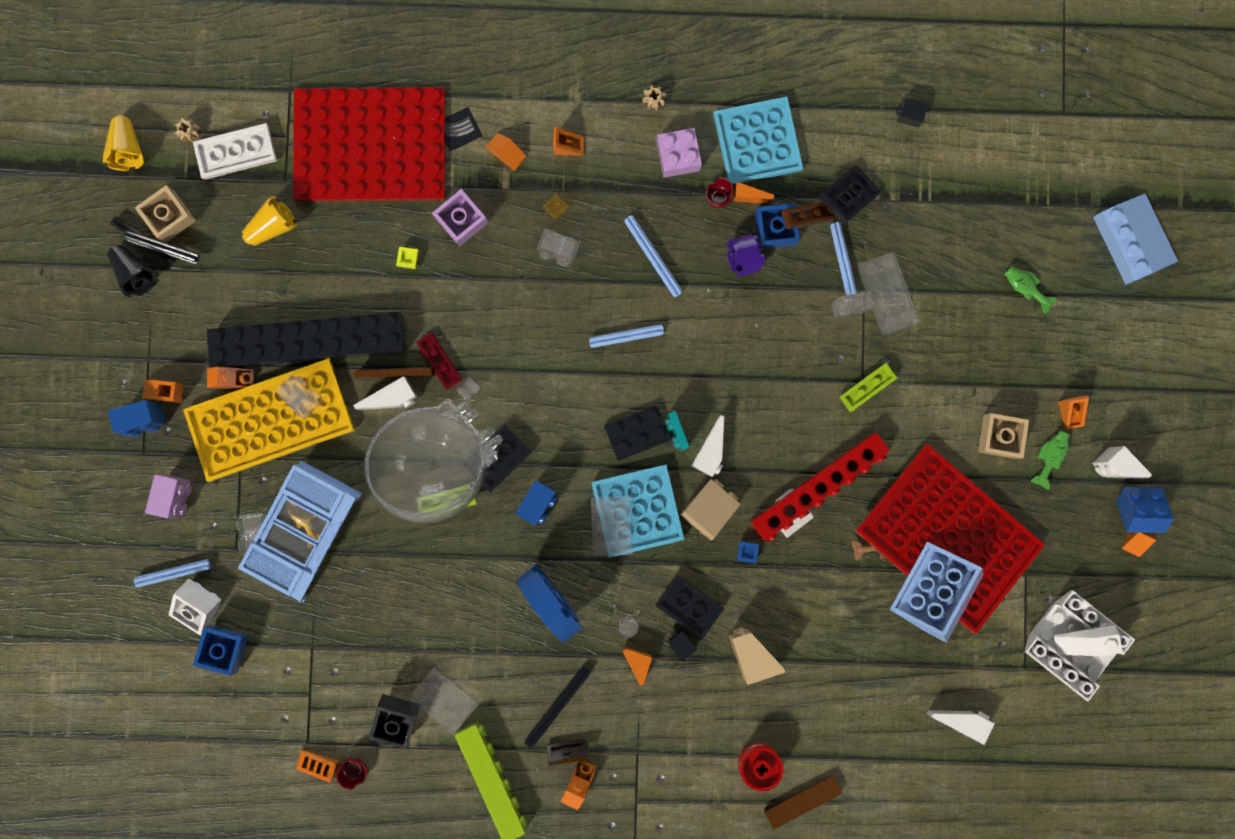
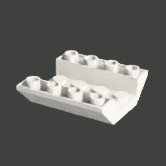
M1071 590L1054 602L1029 634L1024 652L1088 702L1100 687L1095 683L1116 654L1106 656L1060 655L1057 651L1054 635L1115 625L1122 645L1123 653H1118L1121 655L1126 653L1135 639Z

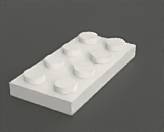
M267 123L193 142L201 178L204 180L277 161Z

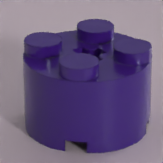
M749 234L727 241L726 247L730 246V252H727V257L733 273H738L736 277L761 271L762 265L765 264V257L763 253H760L757 235L752 236Z

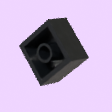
M382 694L374 716L369 740L407 750L420 704Z

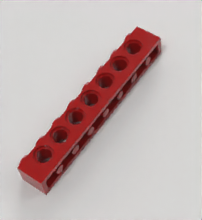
M877 432L872 433L749 521L763 541L767 539L769 542L778 536V531L789 529L794 525L792 521L798 517L802 519L810 513L808 511L810 508L821 506L825 503L824 498L829 495L833 497L839 493L842 485H850L856 480V475L859 473L863 475L871 470L872 467L870 465L874 462L880 463L887 458L886 454L890 450ZM864 450L870 451L871 458L869 460L864 459ZM850 460L856 465L854 471H850L847 467ZM834 472L840 474V480L837 483L832 480ZM818 483H822L825 486L822 494L816 490ZM803 494L809 496V503L803 505L800 501ZM788 505L794 508V513L791 516L785 514V508ZM772 516L778 519L776 527H771L769 524V519Z

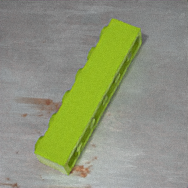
M477 721L458 730L455 733V738L501 839H516L526 833L528 823L525 816H521L518 808L520 806L517 798L512 797L510 793L512 789L508 779L504 780L501 763L499 761L496 762L494 758L495 750L492 744H488L485 738L487 736L486 730Z

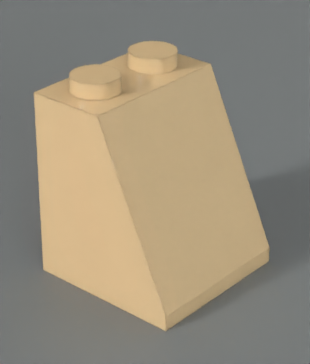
M709 479L680 514L709 540H713L740 506V503L737 502L739 498L731 491L729 493L723 490L724 485L717 479L714 481Z
M740 627L732 630L729 638L742 677L747 685L785 673L784 668L748 629Z

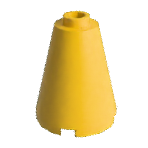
M117 115L111 119L103 153V162L107 163V167L119 171H129V167L138 169L144 163V157L132 122L124 115Z
M269 197L243 229L242 238L248 245L256 246L296 228L297 223H293L294 215L282 201L279 203L275 201L277 197Z

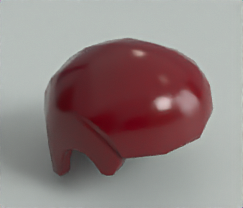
M718 177L715 182L708 184L705 193L707 203L714 208L728 206L734 197L732 182L727 178Z
M349 757L342 761L336 773L337 783L342 788L353 790L357 785L363 784L368 774L366 763L356 757Z

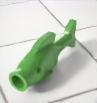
M1012 265L1004 272V275L1007 276L1015 291L1024 294L1028 300L1033 296L1041 303L1044 314L1048 313L1051 306L1057 301L1053 297L1046 298L1037 290L1036 285L1040 280L1034 274L1014 268Z
M1059 431L1056 436L1042 446L1038 458L1045 461V466L1040 476L1034 477L1030 482L1041 485L1047 490L1050 489L1047 478L1052 468L1054 467L1058 470L1061 465L1060 463L1065 459L1069 448V434Z

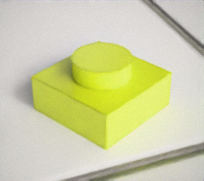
M399 247L396 266L416 269L419 250Z

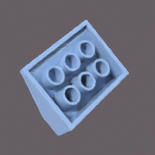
M1146 194L1118 204L1093 217L1125 285L1178 262Z
M927 542L890 610L928 634L947 643L983 577V570L981 567Z

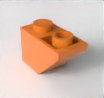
M228 367L207 369V388L243 389L254 385V369Z
M145 380L142 399L182 403L184 384Z
M578 761L560 802L578 810L586 797L597 767L586 761Z

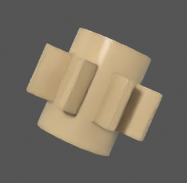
M651 85L649 91L644 90V95L647 97L643 98V103L648 104L647 109L652 107L657 111L659 105L664 106L665 102L662 99L666 97V93H661L660 86L654 88Z
M181 118V121L175 124L178 130L175 134L183 142H186L188 139L193 143V139L200 137L197 131L200 127L194 124L191 118L188 121Z

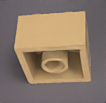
M167 185L135 207L156 238L164 242H168L196 222L176 192Z
M992 413L984 415L978 453L1013 459L1024 458L1029 420Z

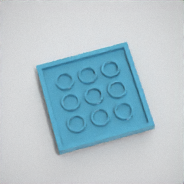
M788 97L713 112L726 176L732 182V185H736V182L746 183L803 171Z
M667 465L591 482L609 558L684 540Z

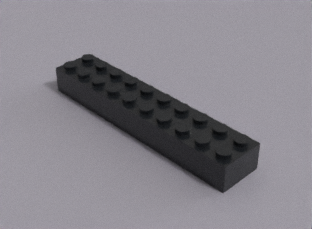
M400 312L207 329L210 368H243L320 361L328 358L342 359L406 353L404 319Z

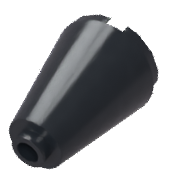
M115 245L109 249L107 257L124 296L132 297L131 295L134 294L141 296L155 286L154 280L155 278L158 279V275L153 268L123 245Z

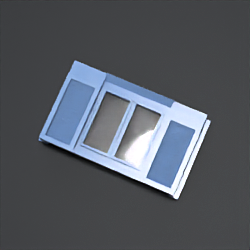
M303 461L293 465L238 569L280 592L304 602L308 596L305 594L352 505L360 499L362 493Z

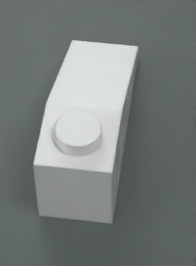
M403 376L353 406L357 410L400 408L403 406L407 408L415 403L414 400L418 396L408 379Z
M722 415L717 419L691 465L710 477H713L714 474L718 475L723 466L720 464L722 461L724 416Z
M1115 625L1054 635L1057 651L1060 655L1106 656L1123 653L1119 633Z
M928 710L927 712L932 718L985 745L994 726V723L989 721L990 716L980 711L978 714L972 711Z

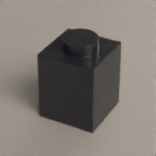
M905 98L902 104H898L896 115H898L897 122L919 128L924 121L928 104Z
M676 629L668 636L667 644L682 662L697 650L682 629L679 632Z

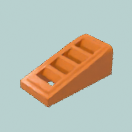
M736 182L734 191L735 202L772 203L774 199L773 194Z
M302 749L296 770L321 780L332 782L339 760ZM305 757H309L307 766H303ZM314 759L316 760L314 768L312 769L310 767L312 760ZM321 762L323 763L321 771H318L317 769L319 763ZM326 765L330 766L328 773H325Z

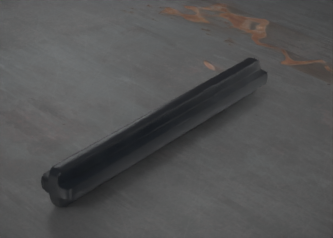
M583 666L525 739L524 743L528 747H534L589 677L591 671Z

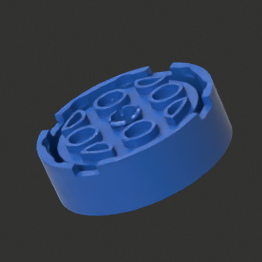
M534 565L516 579L517 585L529 604L561 642L565 643L583 629V625L581 623L578 624L580 620L569 603L537 565Z

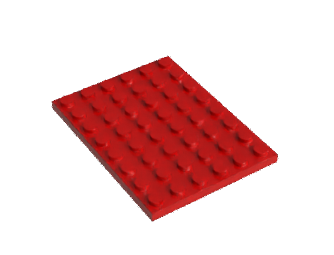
M445 88L294 89L293 200H445Z
M928 444L921 448L855 529L858 535L907 577L927 542L981 567L983 577L959 619V622L973 634L978 633L1045 546L1042 541Z

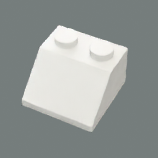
M1125 446L1108 448L1092 463L1096 467V472L1103 477L1149 478L1152 475Z
M188 579L173 594L169 616L201 636L203 628L209 625L217 613L221 599L216 594L204 589L199 583Z

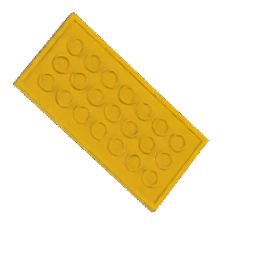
M329 358L183 409L207 482L355 431L331 359Z

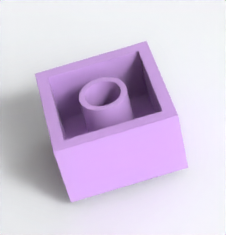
M695 128L657 135L656 142L663 178L701 170L702 163Z
M462 189L432 213L459 247L488 224L486 217Z
M154 475L145 513L164 518H182L187 510V496L192 491L191 480L169 475Z

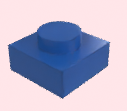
M739 541L737 561L757 563L759 544Z

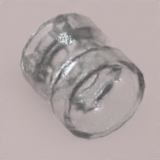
M470 376L465 379L463 385H459L455 389L468 403L472 400L473 395L479 394L482 391Z
M625 616L620 620L619 631L623 636L632 637L637 633L638 623L634 617Z

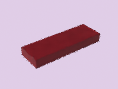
M433 332L416 341L446 390L463 381Z

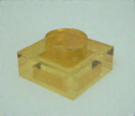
M555 193L542 208L557 221L569 209V206Z

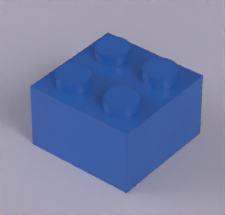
M795 203L756 208L754 214L757 237L759 239V250L796 246L799 243L798 228L787 230L781 213L784 209L796 207Z
M144 400L108 410L113 433L121 434L122 437H137L142 435L141 432L159 431L161 426L166 425L161 403Z
M535 480L515 514L534 526H538L539 523L542 525L548 516L546 513L548 507L552 508L558 499L556 496L557 492Z
M1124 487L1116 501L1126 532L1166 533L1174 520L1163 488Z
M215 625L204 627L193 666L228 676L238 673L249 635Z

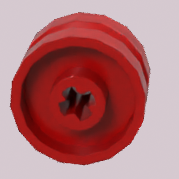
M762 742L751 743L745 746L739 754L737 761L738 770L747 786L762 792L769 791L779 784L784 773L783 763L776 750L769 744Z

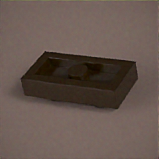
M585 739L547 744L548 765L588 760Z

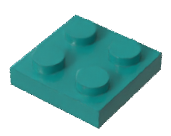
M676 411L668 413L665 423L668 431L672 430L673 432L672 442L675 449L679 448L681 452L690 448Z

